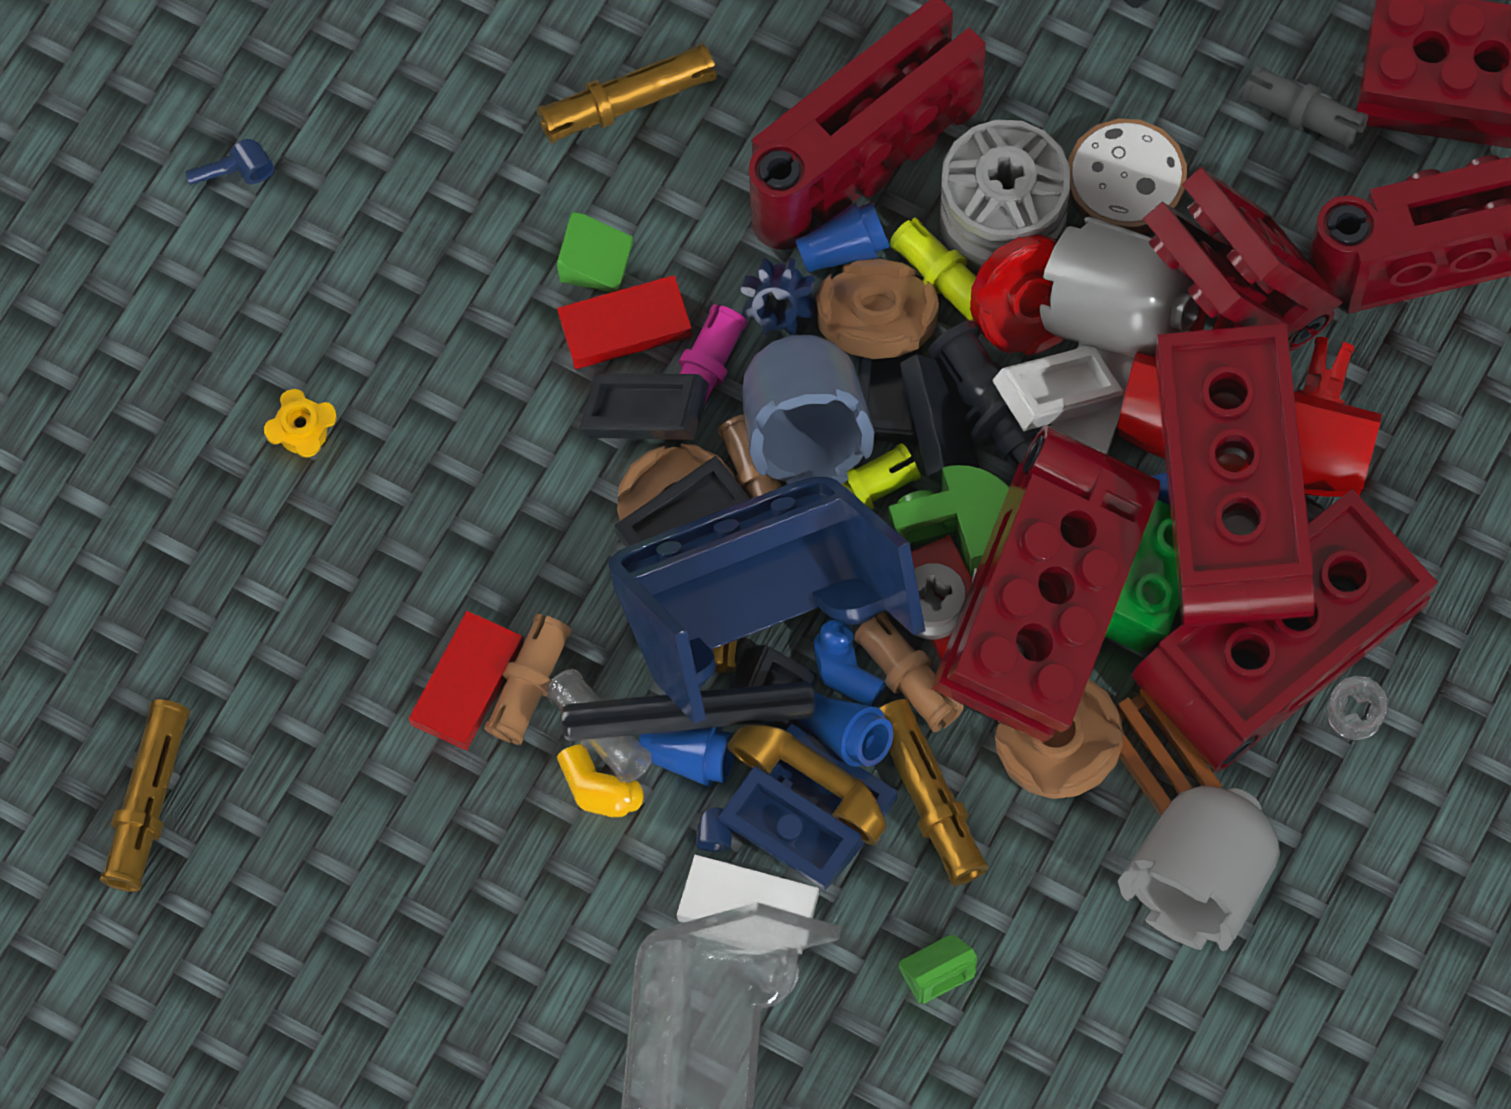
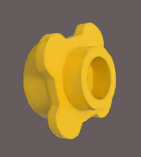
M288 390L280 397L282 406L275 418L265 423V436L270 443H282L287 450L301 457H312L320 451L322 444L325 442L328 433L327 427L333 426L337 420L335 408L328 402L317 404L306 399L301 390ZM296 420H306L305 426L301 428L296 427Z

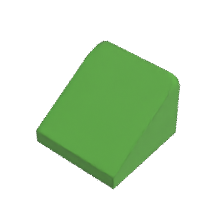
M572 212L557 262L560 282L609 293L619 291L634 242L633 237L585 214Z
M950 935L899 962V970L918 1004H925L973 979L976 974L977 956L969 945L957 936Z

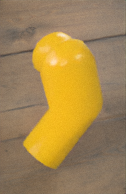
M585 744L573 745L557 755V760L575 802L584 811L616 818L623 817L628 812H634L642 805L644 792L640 783L631 777L622 779L618 776L598 773Z

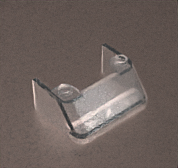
M757 902L651 932L642 942L635 961L621 1109H753L761 1009L779 1004L794 989L799 974L797 965L798 950L840 940V926Z

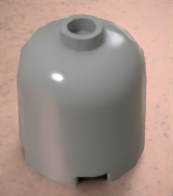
M1092 217L1085 218L1086 225L1081 229L1072 226L1066 228L1053 248L1043 276L1044 279L1054 282L1051 292V307L1042 304L1040 306V316L1047 331L1054 336L1135 357L1136 353L1155 356L1157 334L1184 332L1194 325L1198 316L1199 305L1187 289L1195 282L1189 280L1178 268L1173 271L1163 262L1149 244L1152 238Z
M1199 786L1183 791L1170 803L1119 878L1118 884L1121 895L1127 901L1136 895L1151 910L1145 921L1169 938L1198 950L1202 949L1207 940L1215 941L1219 945L1220 950L1226 951L1240 932L1276 867L1280 856L1277 832L1261 811L1262 807L1257 799L1241 789L1230 788L1227 790L1217 787Z

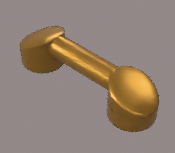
M764 725L743 726L737 730L727 744L730 752L751 769L756 766L769 775L778 761L782 759L843 799L832 816L861 834L863 842L875 845L885 831L886 822L881 809L866 784L861 779H857L794 738L789 732Z

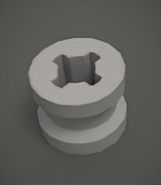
M942 564L919 566L914 570L926 631L916 636L926 640H938L949 636L953 632L965 602V586L961 577L952 568ZM934 591L945 597V599L942 601L939 597L935 596Z

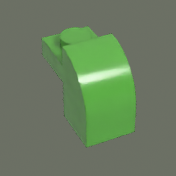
M962 465L943 467L942 492L933 494L930 490H920L903 496L898 500L897 504L889 506V526L910 543V547L936 541L948 535L950 537L956 536L964 564L973 579L974 569H978L1009 487L997 476L980 468Z

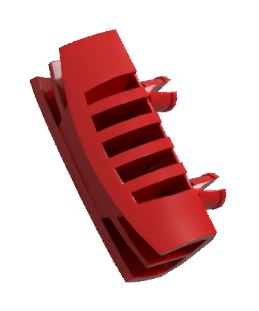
M1200 306L1197 319L1189 329V332L1204 330L1205 312ZM1218 318L1213 329L1229 328ZM1315 337V346L1304 389L1294 392L1305 495L1342 497L1353 488L1360 496L1365 484L1382 414L1345 405L1346 402L1340 399L1351 354L1354 353L1355 347L1343 341L1332 368L1327 370L1328 338ZM1136 353L1117 425L1119 429L1118 436L1149 453L1165 459L1155 357ZM1218 393L1210 398L1216 406L1222 409H1235L1242 405L1239 398L1231 393ZM1225 454L1217 459L1218 464L1230 472H1240L1249 467L1246 460L1236 454Z

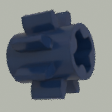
M764 258L758 270L759 278L745 276L740 291L752 298L745 303L742 316L744 318L754 316L755 320L762 326L763 335H767L771 330L785 329L787 333L794 335L799 323L798 315L804 318H812L816 302L806 296L812 291L816 279L814 276L803 277L800 271L795 268V259L793 258L786 264L772 265L767 258Z

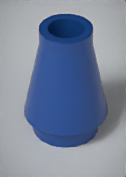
M855 202L807 235L795 239L808 273L822 268L850 264L859 260L878 259L877 252L890 247L872 202L860 207Z
M819 693L814 694L815 711L813 716L798 719L802 728L812 732L843 761L853 767L862 765L873 766L879 763L888 753L893 740L892 724L885 718L884 713L879 708L831 699Z
M722 727L640 734L637 751L638 759L640 762L657 765L708 787L714 781L726 783L731 775L735 756L727 747L734 733L723 731Z

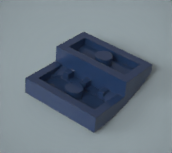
M790 724L786 731L792 734L794 738L857 779H861L873 794L883 817L886 816L898 799L897 790L861 767L848 765L828 746L794 724ZM782 759L778 761L769 775L754 766L718 817L721 823L824 890L834 882L865 844L862 841L861 834L832 816L843 799Z

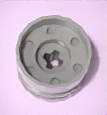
M996 119L972 127L958 138L950 148L943 162L940 232L946 248L949 251L958 250L967 259L966 267L971 272L978 274L981 266L999 247L1018 237L1041 234L1059 240L1065 231L1070 189V167L1062 147L1045 130L1024 121ZM1002 184H1008L1009 190L1003 189Z

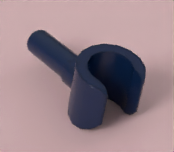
M244 139L235 144L231 149L230 156L187 170L185 173L189 185L225 174L229 175L238 170L247 184H256L269 178L274 173L275 168L267 153L258 142Z
M710 808L701 816L697 826L696 846L698 849L708 852H725L731 849L732 832L735 831L718 820L719 815L724 810L723 808Z

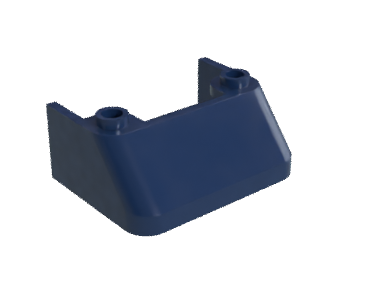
M810 477L788 484L625 547L616 552L609 560L614 590L655 683L694 724L706 719L700 687L716 670L712 649L818 607L829 617L850 625L867 622L876 613L887 610L913 635L926 631L910 543L839 481L829 477Z

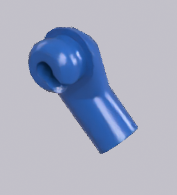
M840 620L827 621L815 636L813 644L820 680L827 687L860 704L875 707L884 691L885 680L857 666L852 642L854 632L850 625L842 623Z

